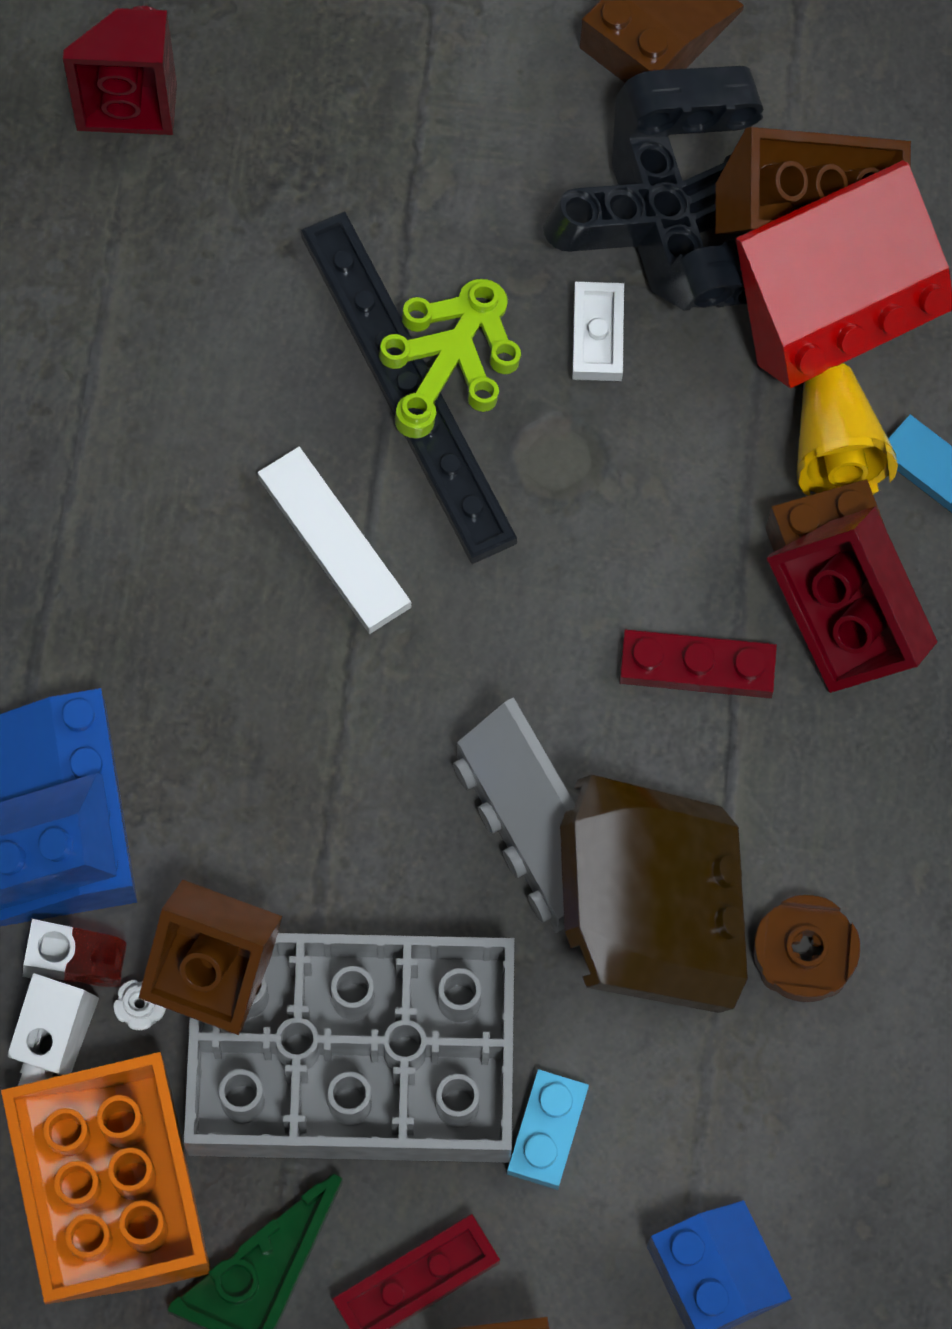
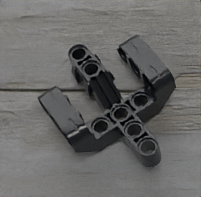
M746 66L653 70L630 78L616 96L612 167L618 185L567 190L561 196L543 225L547 241L553 247L567 252L638 246L651 291L683 311L690 310L693 307L707 308L715 306L721 308L724 306L747 304L738 248L735 241H725L722 246L704 247L700 233L716 227V182L731 154L725 157L722 164L687 180H682L668 136L737 131L749 128L761 121L764 109L750 68Z

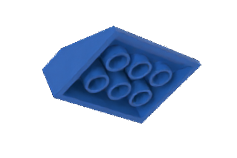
M101 688L48 697L0 714V802L95 773L103 775L117 876L0 910V927L29 922L32 919L41 920L138 903L107 708Z

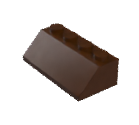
M758 127L745 128L716 182L715 234L744 235L902 160L909 163L911 168V141Z

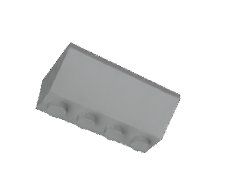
M513 697L501 704L457 742L458 760L453 762V767L463 787L466 790L474 787L483 803L478 806V811L488 831L491 834L499 831L508 847L503 850V855L511 872L516 878L524 875L533 893L528 895V899L536 916L542 923L549 920L555 932L558 933L564 929L560 825L565 812L574 809L575 803Z

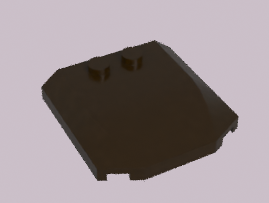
M589 775L578 779L574 789L580 790L574 809L566 811L560 825L564 931L570 947L580 946L590 971V974L582 976L586 988L716 1013L734 1009L748 980L738 825L721 806L596 775Z

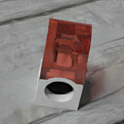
M32 919L23 964V977L32 978L33 973L52 979L70 982L80 981L102 987H116L120 985L127 943L123 939L112 935Z

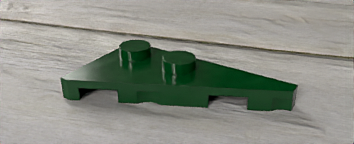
M332 1174L322 1183H317L301 1196V1200L278 1219L270 1221L242 1244L238 1251L229 1259L221 1261L210 1270L207 1277L181 1298L177 1297L172 1301L167 1310L168 1313L202 1329H277L342 1186L343 1178Z

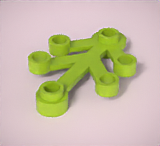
M487 279L472 280L463 286L459 297L429 303L426 299L420 297L411 298L404 304L402 322L411 331H424L430 326V323L455 318L461 319L453 330L410 340L398 334H391L382 340L379 358L382 364L388 368L398 369L406 365L408 361L438 355L416 393L406 395L397 404L395 425L404 436L422 438L432 431L436 417L434 402L458 362L469 389V405L481 412L489 411L496 406L499 387L494 380L486 377L472 340L479 327H482L491 348L490 365L494 371L500 374H511L516 371L521 357L519 346L515 342L508 340L500 319L506 312L508 300L504 289L497 283ZM476 298H485L490 300V302L481 303ZM420 311L425 317L414 318L409 313ZM395 347L403 353L391 355L387 352V349ZM507 353L513 357V360L503 361L497 355ZM485 390L491 394V397L483 399L478 397L475 392ZM418 408L423 410L424 413L415 415L408 409Z

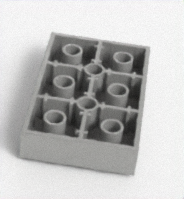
M278 933L269 965L239 1035L190 1017L184 1146L187 1155L510 1163L512 1151L515 938Z

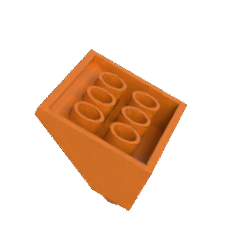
M161 1052L1 1090L45 1305L157 1287L209 1274L208 1272L211 1270L167 1069Z

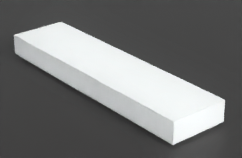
M297 447L257 472L259 481L369 634L411 608V601L300 447Z

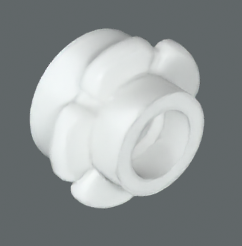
M137 980L127 981L119 988L118 1000H115L113 1005L114 1013L117 1019L128 1024L129 1028L133 1030H146L162 1019L166 1008L143 1000L145 1002L143 1008L135 1007V1002L140 999L138 997L142 982Z

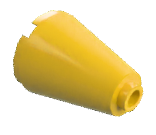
M842 363L804 382L797 460L798 484L803 493L809 496L810 491L820 493L867 479L873 495L879 492L878 483L887 476H889L890 482L896 477L898 468L896 453L854 372L848 365Z

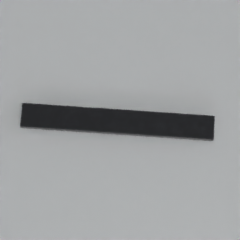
M344 211L302 229L301 238L395 416L398 402L406 395L416 393L429 369L423 358L408 361L406 365L398 369L388 368L380 361V345L386 336L398 334L407 340L412 339L404 326L399 312ZM395 347L387 349V352L391 355L403 353ZM440 392L434 402L436 417L432 431L422 438L406 437L467 557L471 564H474L516 545L517 536ZM418 408L408 409L415 415L424 413L423 410Z

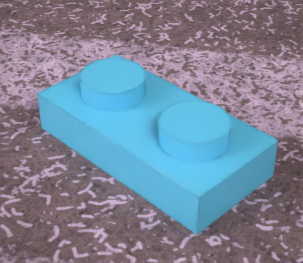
M538 1069L507 1175L556 1190L559 1189L589 1088L588 1084Z

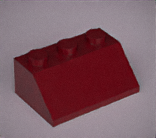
M136 6L132 9L117 8L63 50V63L77 131L173 135L177 80L167 10H156L150 6Z
M876 506L832 520L767 557L830 693L918 667L938 641Z

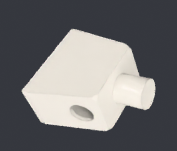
M33 973L8 1051L9 1058L23 1062L15 1087L52 1078L53 1072L60 1075L72 1072L99 997L86 990ZM51 1035L53 1040L52 1047L49 1052L42 1055L40 1044L43 1038Z

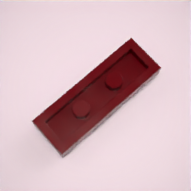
M625 629L619 684L771 699L774 692L777 644Z
M473 1214L332 1298V1302L348 1329H394L499 1265L500 1258Z

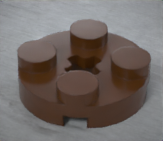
M797 895L782 901L779 906L766 914L761 920L754 938L753 954L755 964L761 974V980L767 988L778 992L783 997L800 1002L820 1001L837 995L843 989L858 965L860 938L853 922L850 924L847 917L840 912V907L823 897ZM802 936L812 937V945L821 948V955H813L810 961L801 960L800 954L793 952L792 944H800Z

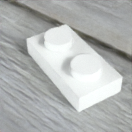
M575 282L572 380L622 381L624 283Z

